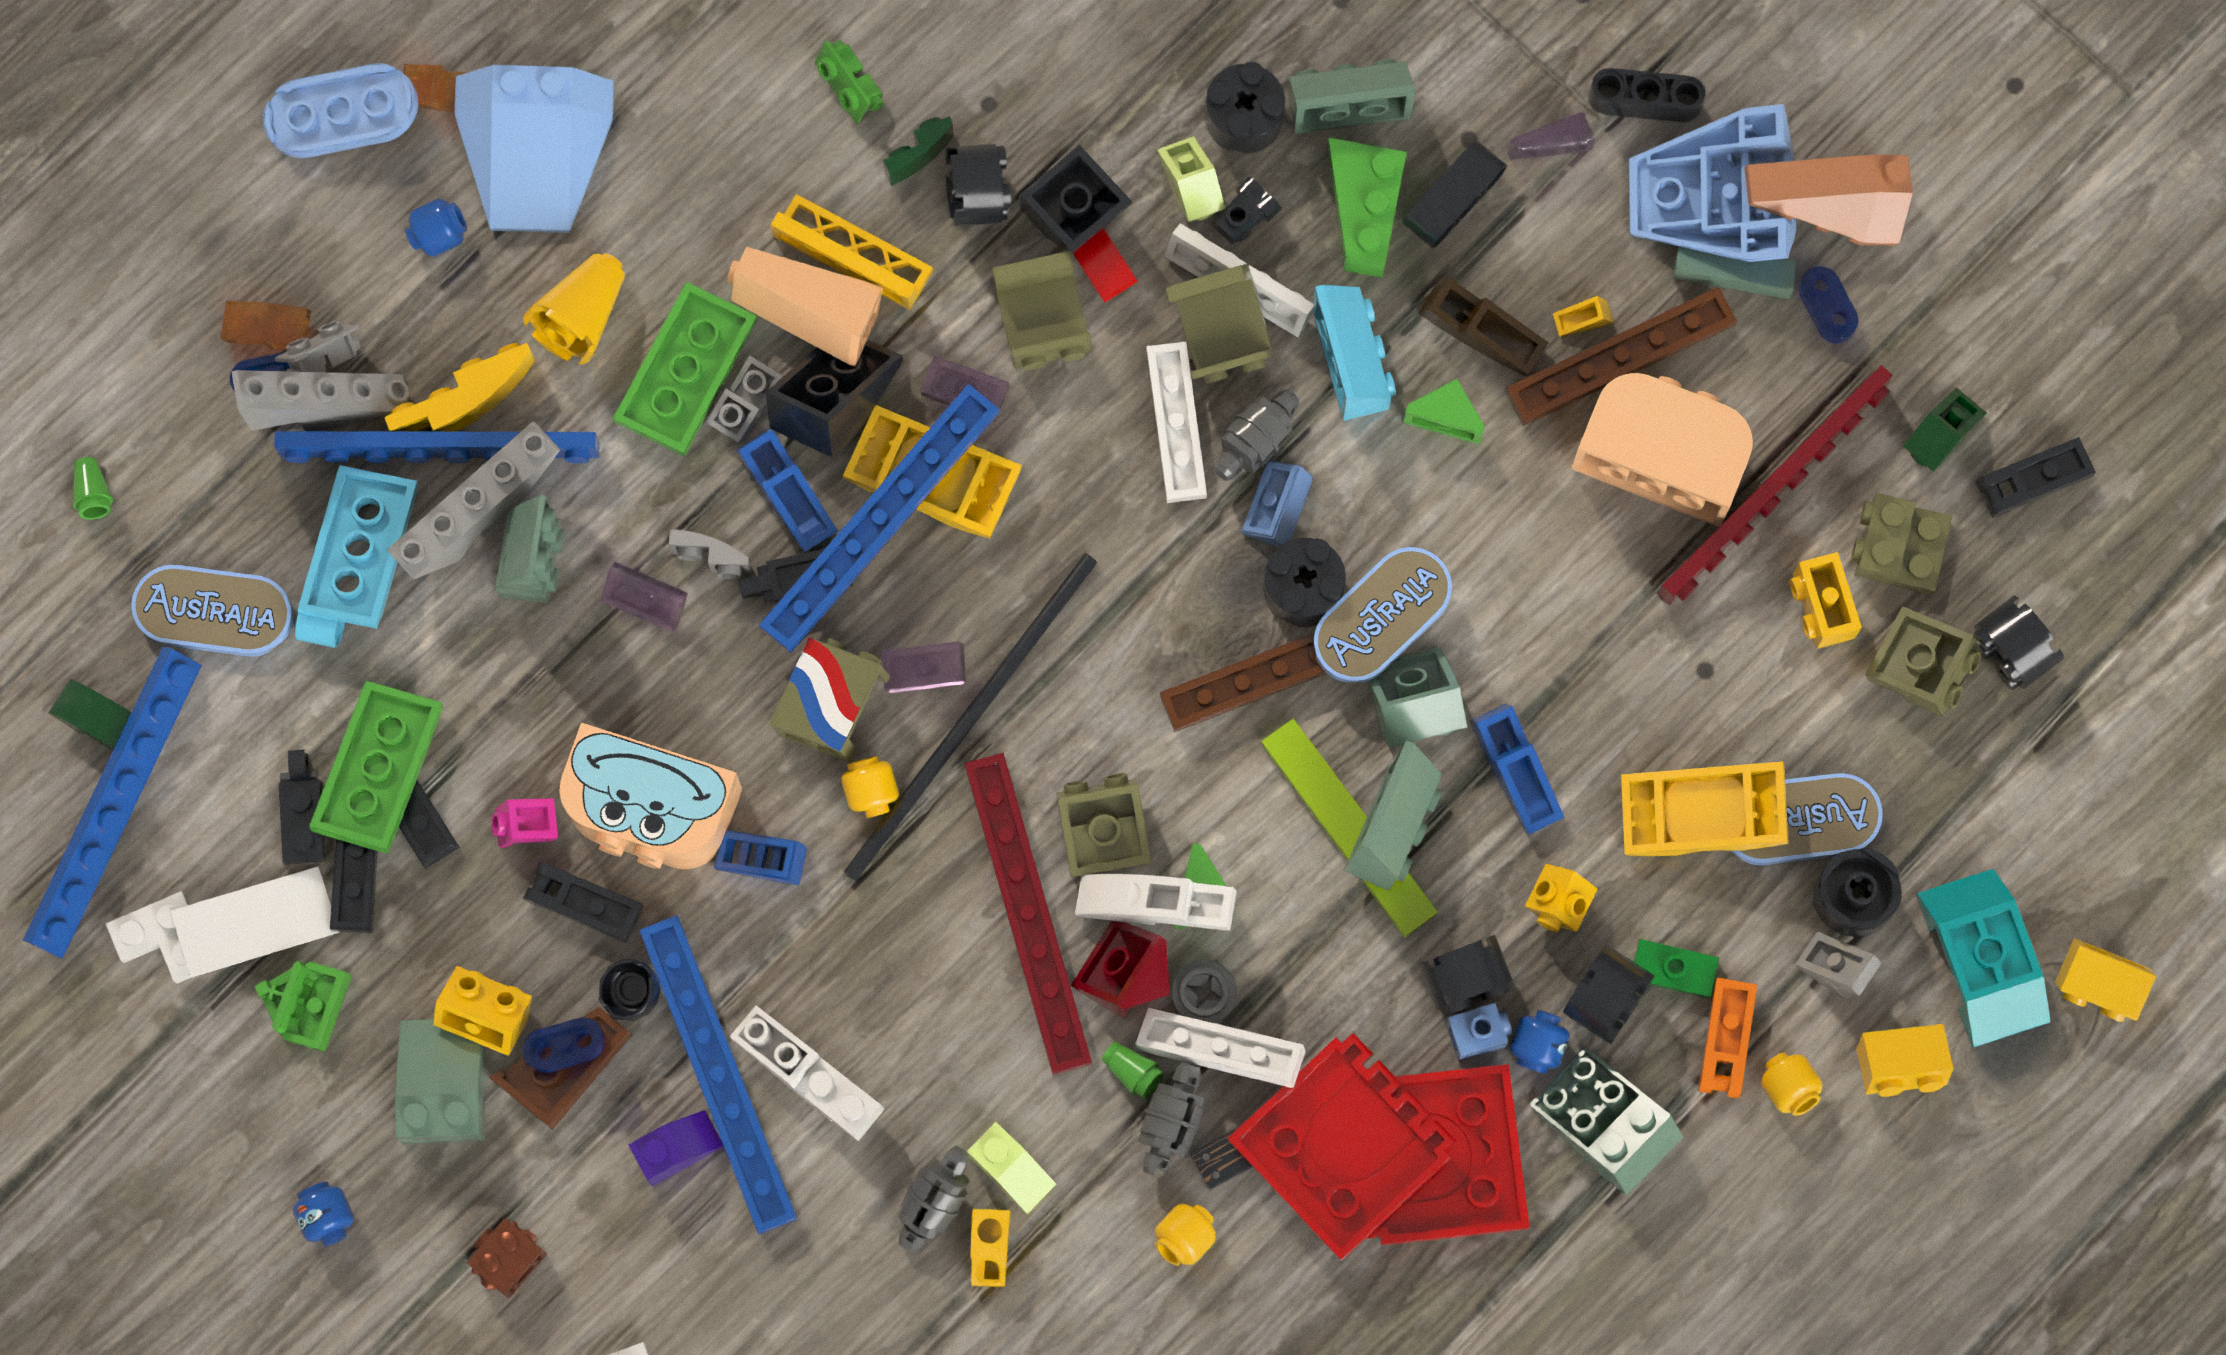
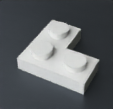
M182 891L106 923L120 961L125 963L160 948L172 979L176 984L191 978L170 913L171 910L189 905Z

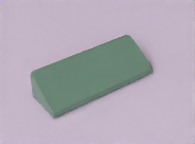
M1678 246L1672 279L1790 299L1794 288L1796 260L1775 259L1746 262Z

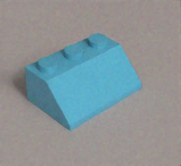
M1316 286L1313 300L1315 306L1312 312L1343 421L1389 410L1391 396L1396 395L1395 385L1391 373H1384L1380 359L1385 358V350L1380 335L1373 336L1370 322L1375 321V316L1370 299H1363L1360 287Z

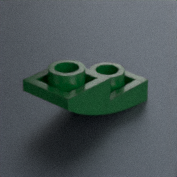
M950 116L943 119L934 117L922 122L918 126L919 129L913 131L915 147L903 146L897 148L888 155V158L883 160L885 174L891 186L920 171L943 151L954 136L953 122Z
M70 679L48 714L81 735L87 734L113 751L131 712L100 693Z

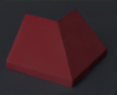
M1111 921L1072 982L1071 987L1125 1020L1133 1006L1170 995L1166 940L1160 935L1127 922Z

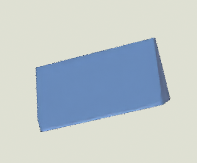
M1268 460L1241 533L1276 547H1280L1282 544L1290 541L1313 477L1301 466Z

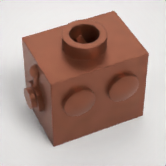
M504 1218L495 1230L488 1228L474 1244L477 1251L467 1261V1264L472 1267L471 1272L481 1277V1284L489 1291L491 1289L494 1291L498 1289L503 1295L510 1298L547 1254L535 1244L537 1242L535 1240L536 1236L528 1229L524 1231L518 1227L517 1222L513 1221L510 1223Z

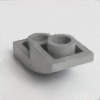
M749 356L730 389L726 388L705 423L736 442L741 443L767 408L765 392L784 375L756 358Z
M670 529L669 546L672 554L678 555L679 559L684 561H701L702 556H707L711 572L717 573V576L723 579H740L741 574L751 575L752 566L749 557L731 545L703 534Z

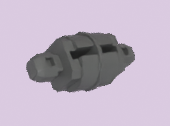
M1285 389L1275 395L1271 402L1264 397H1259L1254 403H1250L1241 414H1237L1234 422L1225 430V435L1221 438L1223 452L1215 462V473L1224 481H1228L1237 476L1242 471V468L1249 473H1254L1259 467H1263L1272 456H1276L1279 448L1288 440V435L1292 432L1290 418L1298 408V397L1290 390Z
M1181 1063L1173 1075V1087L1158 1083L1149 1107L1145 1109L1144 1113L1146 1115L1138 1142L1151 1146L1150 1152L1145 1154L1143 1172L1163 1178L1172 1163L1169 1160L1171 1154L1186 1158L1195 1133L1199 1131L1198 1125L1206 1099L1193 1094L1194 1088L1198 1089L1201 1078L1200 1068Z
M954 1146L945 1153L941 1160L935 1159L927 1166L921 1167L914 1181L910 1182L907 1188L908 1192L901 1203L902 1211L898 1216L900 1221L905 1224L899 1235V1244L906 1250L914 1252L922 1246L927 1238L933 1239L939 1233L946 1231L954 1217L958 1216L961 1210L960 1206L967 1196L966 1187L970 1182L968 1177L963 1174L969 1163V1153L961 1147Z

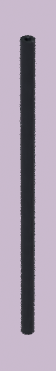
M1084 553L843 872L854 881L858 880L1095 567L1097 561Z

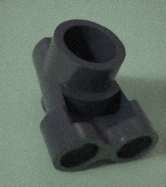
M1247 177L1236 188L1238 195L1213 223L1215 229L1231 244L1246 240L1251 235L1252 229L1263 220L1271 221L1282 210L1278 201L1266 193L1251 177ZM1241 216L1244 218V220L1241 222H1234L1231 219V217Z

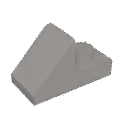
M1820 932L1815 934L1795 963L1801 971L1846 1000L1852 994L1860 996L1882 964L1874 954Z

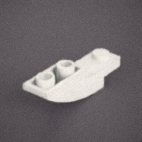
M1133 874L1082 875L1075 915L1077 917L1154 926L1156 922L1230 931L1237 891L1233 887L1193 883L1190 879Z
M757 1005L730 1036L733 1041L784 1084L857 1141L862 1138L885 1110L881 1104L833 1068L813 1049Z

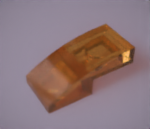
M404 64L403 74L411 80L416 88L419 108L455 113L456 76L468 72L446 71L441 65Z
M226 301L220 339L227 343L264 344L270 349H286L289 343L301 338H307L311 311L307 308L282 304Z

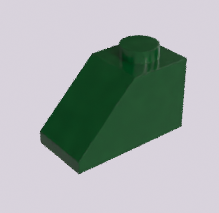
M1955 388L1927 415L1903 447L1910 452L1911 457L1918 464L1928 467L1934 472L1970 434L1987 412L1958 388Z

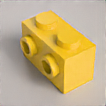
M1838 552L1799 562L1793 572V578H1790V588L1795 601L1802 602L1805 616H1802L1801 620L1806 638L1808 640L1813 638L1816 649L1855 639L1862 627Z
M2074 938L2055 980V984L2060 991L2064 992L2062 998L2071 1003L2085 1007L2088 1001L2102 1007L2100 1013L2111 1019L2123 1022L2124 1018L2128 1017L2137 1021L2156 975L2149 967Z
M456 966L436 1001L433 1025L509 1056L529 1020L532 996L524 993L517 987L506 986L486 978L480 972L469 971Z
M1943 1024L1862 1033L1856 1048L1866 1094L1879 1093L1880 1096L1890 1097L1900 1094L1903 1090L1937 1091L1947 1085L1954 1070Z

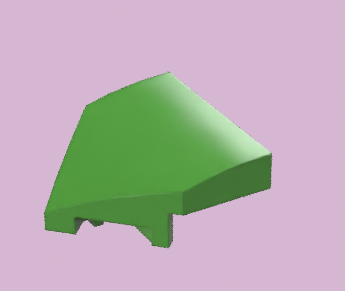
M297 961L293 964L292 969L269 982L264 980L254 987L258 996L264 1001L273 1021L271 1025L274 1031L280 1033L282 1038L288 1042L325 1053L352 975L345 971L314 962L304 964Z

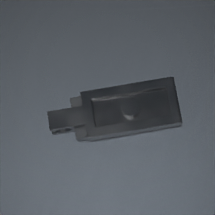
M824 549L766 561V565L757 567L758 576L739 580L742 598L747 599L763 595L765 603L779 602Z
M305 749L289 750V772L280 773L281 783H279L282 861L285 865L325 862V836L312 832L309 827L322 795V782L318 778L317 770L309 771L308 753H305Z

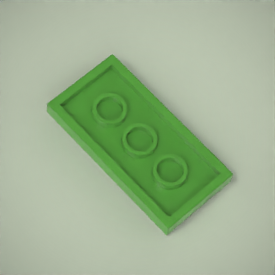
M686 282L613 417L614 423L685 457L758 321L757 315Z
M366 680L309 826L311 831L389 854L444 709L442 702Z

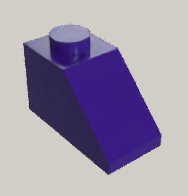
M705 1110L664 1124L628 1144L643 1174L652 1187L724 1147Z

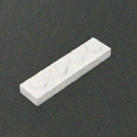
M1181 223L1172 233L1164 256L1197 277L1247 264L1233 253L1225 251L1205 239L1200 233L1192 231ZM1249 265L1263 317L1299 337L1307 326L1315 304L1306 300L1301 294L1293 292L1273 280L1268 274L1258 271Z
M1186 342L1147 346V359L1167 503L1207 498Z
M1148 1008L1136 1041V1047L1141 1052L1290 1088L1294 1087L1306 1052L1303 1044Z

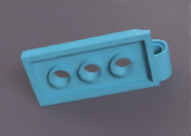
M339 465L298 606L295 628L296 640L337 648L343 636L345 622L378 628L398 563L387 550L407 531L419 488L416 480ZM367 504H373L380 508L379 514L370 520H364L358 516L360 508ZM363 540L370 547L365 554L353 556L347 551L352 542ZM352 576L359 580V585L352 592H342L337 588L338 582L344 577Z

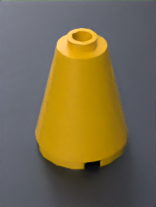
M603 253L602 255L593 254L530 306L524 314L523 322L527 326L530 321L535 328V331L532 333L533 338L549 352L563 360L569 361L574 356L582 358L578 364L584 365L589 362L595 354L625 278L621 262L608 253Z

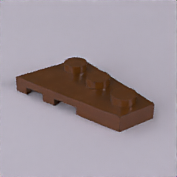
M597 1007L558 1032L557 1036L537 1050L532 1049L520 1057L521 1060L504 1071L500 1069L489 1076V1078L553 1130L630 1039L632 1034L600 1007Z

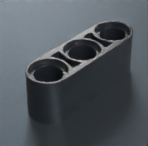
M1605 68L1598 71L1593 77L1588 101L1593 110L1603 115L1690 122L1699 115L1706 91L1703 83L1692 76ZM1610 86L1615 89L1617 95L1613 97L1603 96L1598 91V88ZM1649 90L1654 93L1656 99L1645 101L1638 96L1637 92ZM1684 93L1689 94L1694 98L1695 103L1692 105L1682 104L1676 96Z
M1478 140L1474 141L1412 207L1402 223L1434 249L1495 185L1505 172L1507 165Z

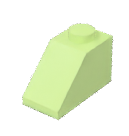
M1194 136L1157 149L1178 206L1188 222L1208 219L1215 212L1226 209L1215 168Z
M997 1122L967 1151L969 1159L1026 1214L1056 1185L1029 1153Z

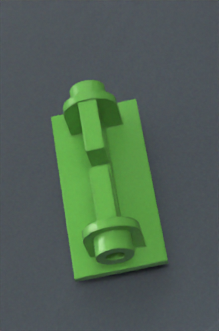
M839 40L831 45L829 41H825L814 63L822 79L829 83L838 96L842 108L849 112L856 124H858L868 108L871 112H875L884 105L882 100L883 93L869 74L859 78L854 76L862 72L864 67L849 44L844 45Z

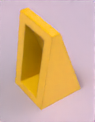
M1599 296L1553 313L1560 337L1614 323L1608 301Z

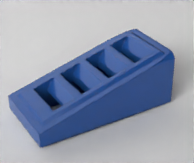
M726 830L717 851L714 869L769 881L799 885L807 847L794 840ZM736 841L742 842L737 864L731 863ZM752 844L757 845L753 866H748ZM773 848L770 869H766L768 849ZM785 851H787L783 871H781Z

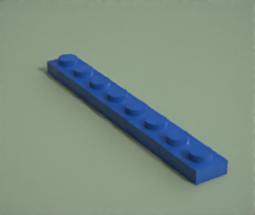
M968 384L759 624L760 629L789 653H792L1000 413L999 408Z
M275 431L274 447L281 458H285L286 461L292 463L309 462V458H325L326 461L331 463L349 462V458H365L367 462L386 463L389 462V458H405V461L411 463L429 462V458H445V461L450 463L469 462V458H485V461H488L520 432ZM545 432L560 449L555 458H565L566 462L577 464L587 463L589 458H599L600 442L596 432Z
M162 647L23 941L63 959L200 671L201 664L172 648Z
M678 915L639 930L758 1234L761 1235L797 1220Z

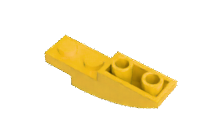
M512 343L502 347L497 351V355L488 359L475 358L463 363L460 366V370L453 372L459 387L454 389L450 387L438 389L429 395V399L415 405L413 402L401 404L392 410V414L385 416L384 418L390 432H421L431 427L434 432H459L494 409L514 390L535 362L528 343L522 345Z

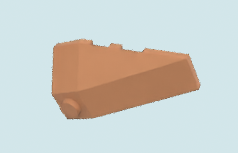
M1871 154L1750 164L1744 167L1748 204L1752 207L1789 220L1797 218L1816 225V230L1825 233L1833 231L1849 237L1848 241L1858 245L1896 246L1900 243L1913 194L1908 155Z

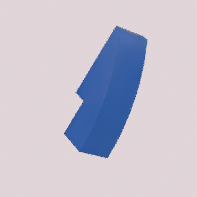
M768 429L735 450L770 505L804 553L838 531L796 463H793L772 429Z
M1503 704L1469 720L1486 758L1526 834L1529 835L1565 818L1533 744L1528 742L1513 706Z

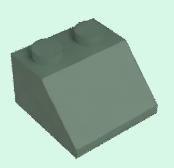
M1441 646L1398 657L1378 677L1367 681L1378 723L1389 748L1398 745L1403 746L1406 740L1414 743L1417 740L1436 735H1448L1455 730L1467 728L1460 686Z

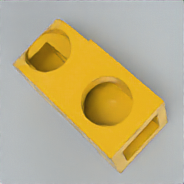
M972 1209V1286L1005 1287L1011 1210Z

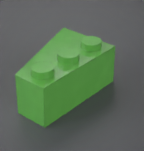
M1328 138L1327 159L1330 167L1344 271L1383 278L1405 164V151Z

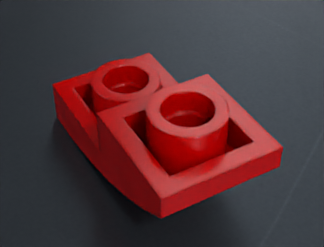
M1104 228L1073 253L1104 303L1138 282Z

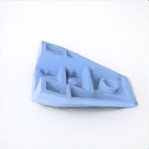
M491 65L456 76L455 118L491 231L570 233L613 122L614 81L573 67Z
M1779 104L1744 108L1629 158L1630 234L1634 237L1746 262L1788 258L1796 234V218L1789 220L1750 206L1748 204L1744 167L1750 164L1795 161L1785 106Z

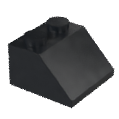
M1080 145L1020 194L1021 211L1046 238L1071 254L1076 252L1132 204L1130 198Z

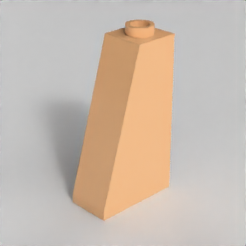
M746 247L740 261L733 260L727 278V283L733 284L732 302L853 366H856L878 317L883 286Z

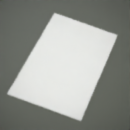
M319 867L170 911L191 978L340 933L330 930L331 904Z

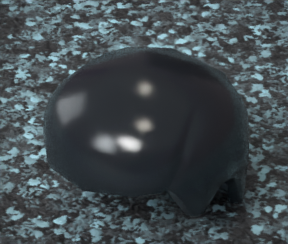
M622 959L608 966L601 977L598 1001L611 1018L636 1021L650 1014L657 1005L661 992L659 980L655 972L641 960Z

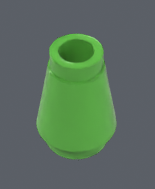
M84 457L74 462L73 508L78 511L79 517L87 520L107 516L111 512L110 506L113 503V498L98 465V460L93 457Z
M1117 1041L1108 1047L1101 1059L1133 1096L1139 1095L1143 1099L1149 1097L1156 1090L1158 1083L1162 1081L1164 1072L1158 1069L1159 1064L1122 1046Z

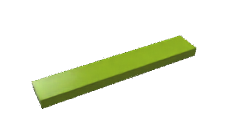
M1293 718L1263 739L1261 746L1348 861L1367 816ZM1409 872L1403 882L1396 880L1389 891L1361 879L1404 938L1438 914V911Z

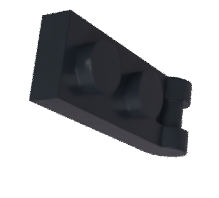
M2077 437L1977 479L1975 483L1980 493L1985 492L1990 503L1987 508L1991 517L1995 518L2008 513L2012 509L2089 479L2095 475L2096 471L2080 438ZM2009 481L2014 493L2004 497L1999 485Z
M539 861L534 872L537 878L532 888H527L522 898L523 900L625 943L628 942L644 907L642 903ZM552 882L561 885L556 898L547 895Z

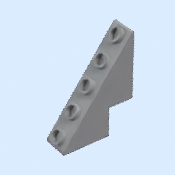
M232 371L237 408L251 431L299 422L304 431L323 430L381 419L392 414V410L395 407L408 403L409 388L405 383L403 374Z
M535 421L531 422L392 544L387 551L413 579L459 562L483 530L506 522L507 511L521 503L559 453L560 449Z

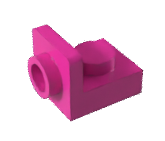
M554 798L508 799L498 806L492 815L491 828L493 835L498 838L499 848H508L513 843L553 842L556 840L558 832Z

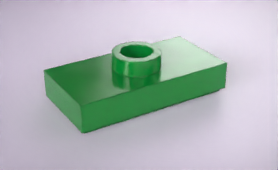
M1639 939L1634 962L1655 975L1650 984L1652 986L1710 999L1719 957Z

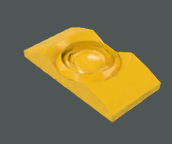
M876 405L843 474V478L874 493L930 427ZM971 445L916 510L933 517L947 526L990 539L1020 474L1022 465Z
M1783 761L1621 774L1624 853L1626 856H1678L1713 850L1746 851L1788 844L1785 768Z

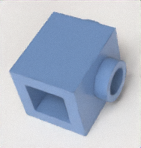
M1495 1003L1448 1017L1446 1021L1447 1030L1458 1062L1503 1049L1508 1043L1506 1036L1512 1035L1511 1026L1505 1011L1498 1013Z

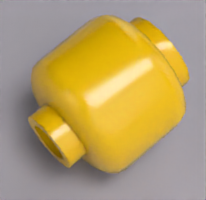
M878 755L847 764L848 771L842 774L841 783L849 809L855 812L865 811L866 818L889 812L888 804L894 802L899 796L891 764L887 761H879Z
M1780 1053L1766 1063L1767 1071L1762 1076L1761 1085L1779 1112L1793 1113L1794 1116H1798L1808 1112L1818 1104L1821 1099L1819 1094L1823 1083L1804 1055L1793 1054L1788 1056L1786 1053Z
M1178 1204L1173 1207L1155 1228L1156 1250L1166 1261L1175 1266L1195 1264L1216 1240V1232L1212 1225L1214 1222L1212 1215L1200 1205L1192 1207L1187 1204Z

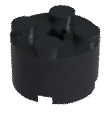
M1256 62L1233 65L1221 71L1209 85L1206 96V126L1213 140L1229 151L1232 149L1241 151L1244 154H1252L1266 149L1277 139L1283 124L1285 110V94L1278 79ZM1240 106H1244V107H1246V108L1251 107V108H1252V111L1248 112L1247 109H1245V108H1241V109L1238 110V107H1240Z
M995 144L947 147L945 165L951 164L952 171H949L948 176H946V191L950 219L954 218L953 227L994 224L1007 220V207H1011V192L1009 183H1003V170L1007 166L1005 147L996 146Z
M1297 538L1282 544L1269 557L1265 570L1264 597L1269 609L1275 616L1294 626L1312 627L1318 625L1321 618L1343 597L1346 581L1344 564L1338 553L1323 539ZM1305 577L1306 580H1312L1311 587L1305 588L1303 583H1298V578Z
M2015 595L1974 625V635L1979 645L1978 651L1981 652L1985 659H1989L1991 656L1994 657L2001 668L1998 671V675L2012 691L2018 686L2026 689L2064 660L2061 649L2053 653L2049 646L2054 637L2044 623L2026 603L2018 608L2019 598Z
M1861 848L1841 852L1833 857L1819 874L1813 891V906L1821 920L1830 929L1839 934L1854 938H1861L1872 934L1892 917L1901 902L1902 890L1897 868L1885 855L1872 849ZM1857 885L1864 890L1861 895L1862 897L1859 899L1851 895Z
M1496 935L1485 938L1488 944L1487 947H1484L1482 941L1479 940L1433 958L1435 967L1431 968L1428 961L1419 964L1436 1010L1443 1008L1445 1015L1452 1014L1472 1006L1469 998L1481 994L1483 1000H1488L1510 991L1507 983L1513 981Z
M1605 945L1590 966V970L1577 986L1563 1013L1593 1034L1612 1044L1624 1025L1619 1020L1624 1023L1628 1021L1639 1004L1640 997L1646 992L1655 975L1620 952Z

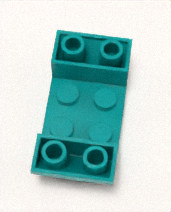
M1994 868L1916 894L1929 933L1937 931L1963 1002L1958 1011L1972 1048L2051 1022L2042 970L2017 903Z

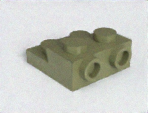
M1876 493L1872 502L1865 501L1859 524L1865 525L1866 528L1863 540L1857 538L1853 547L1851 562L1857 563L1854 576L1933 595L1936 590L1953 516L1915 507L1916 502Z
M1902 606L1865 675L1868 681L1904 695L1907 702L1943 716L1947 707L1954 709L1958 705L1963 692L1962 686L1959 685L1966 673L1973 674L1977 670L1981 661V652L1978 651L1979 645L1974 635Z
M1126 773L1113 774L1103 778L1104 784L1088 787L1086 780L1073 781L1063 785L1064 791L1056 793L1071 877L1151 863L1136 778L1128 780Z

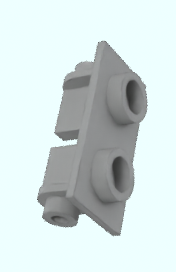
M340 321L327 323L318 329L319 335L311 339L301 338L289 343L286 346L287 352L274 359L276 362H288L290 369L286 372H326L321 357L324 356L329 368H333L356 356V351L360 349V343L355 336H350V333L359 329L358 325L341 324Z

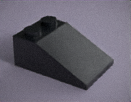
M867 339L856 366H853L819 348L814 349L765 392L770 429L825 455L834 457L858 435L901 366L903 355Z

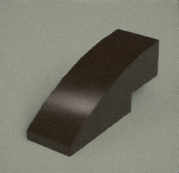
M1450 277L1439 280L1418 312L1425 319L1469 347L1525 376L1531 373L1549 343L1489 299H1479Z

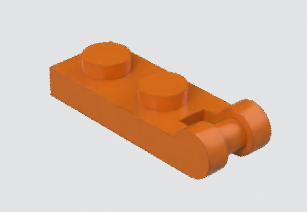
M1723 978L1715 979L1698 1092L1711 1094L1712 1090L1726 1092L1727 1097L1740 1098L1757 984ZM1716 1063L1731 1065L1730 1075L1715 1074Z

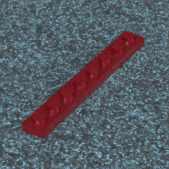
M1881 365L1661 586L1658 596L1668 605L1677 597L1682 601L1686 600L1699 586L1695 579L1705 569L1710 574L1716 570L1727 557L1723 551L1732 542L1739 546L1753 532L1754 528L1750 524L1760 514L1767 518L1782 502L1778 496L1787 487L1794 491L1809 475L1805 469L1814 460L1822 463L1836 448L1832 441L1841 432L1846 436L1851 434L1864 419L1859 414L1868 405L1875 409L1889 395L1891 391L1887 386L1893 375Z
M1004 753L964 763L1052 1075L1092 1065V1060Z

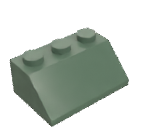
M1382 59L1374 62L1372 66L1357 68L1354 64H1344L1334 68V71L1318 73L1315 69H1306L1297 72L1295 76H1290L1288 80V97L1294 134L1411 119L1415 87L1406 61L1396 62L1394 59Z
M1406 740L1388 767L1344 871L1389 891L1396 880L1403 882L1413 862L1412 859L1407 857L1411 845L1419 846L1428 826L1422 823L1426 810L1434 811L1443 791L1436 788L1442 775L1441 772L1414 743Z

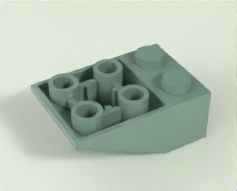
M538 495L507 511L496 581V590L501 598L548 603L550 591L556 592L559 568H554L556 553H562L565 530L560 529V519L556 518V510L552 509L546 495Z
M1587 1047L1529 1104L1582 1158L1626 1196L1683 1138L1674 1119L1667 1111Z

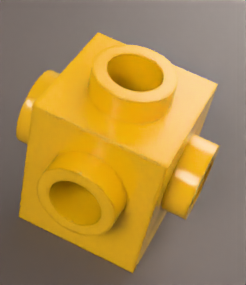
M1545 864L1525 907L1538 916L1536 922L1540 926L1550 931L1558 932L1560 928L1577 932L1598 889L1573 870Z

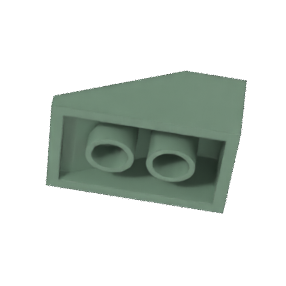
M434 1019L400 1021L395 1090L396 1139L402 1144L485 1140L484 1046L434 1026Z

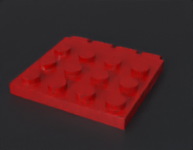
M1352 1033L1342 1043L1337 1037L1334 1038L1298 1072L1293 1088L1283 1086L1227 1138L1340 1261H1343L1450 1160L1446 1152L1456 1143V1140L1437 1120L1425 1130L1420 1126L1430 1116V1112L1409 1090H1406L1396 1100L1392 1097V1094L1402 1083L1380 1060L1375 1062L1368 1070L1363 1066L1374 1053L1355 1033Z
M1509 1064L1395 1076L1402 1085L1392 1094V1097L1396 1100L1406 1090H1409L1430 1112V1116L1420 1126L1425 1130L1437 1120L1456 1140V1143L1446 1152L1450 1160L1366 1239L1380 1238V1244L1384 1246L1529 1230L1530 1225Z

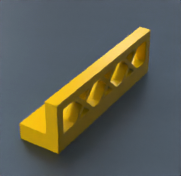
M798 194L794 196L785 213L783 214L778 211L770 224L774 238L845 276L883 286L882 296L908 310H911L933 273L932 266ZM799 208L815 216L816 228L810 229L793 219ZM820 219L829 224L822 226ZM840 229L849 234L852 246L844 247L825 237L824 233ZM854 237L863 241V243L856 244ZM876 248L883 252L886 264L879 266L862 257L858 252ZM889 256L898 261L890 263ZM909 266L920 272V275L913 284L894 274L893 270Z

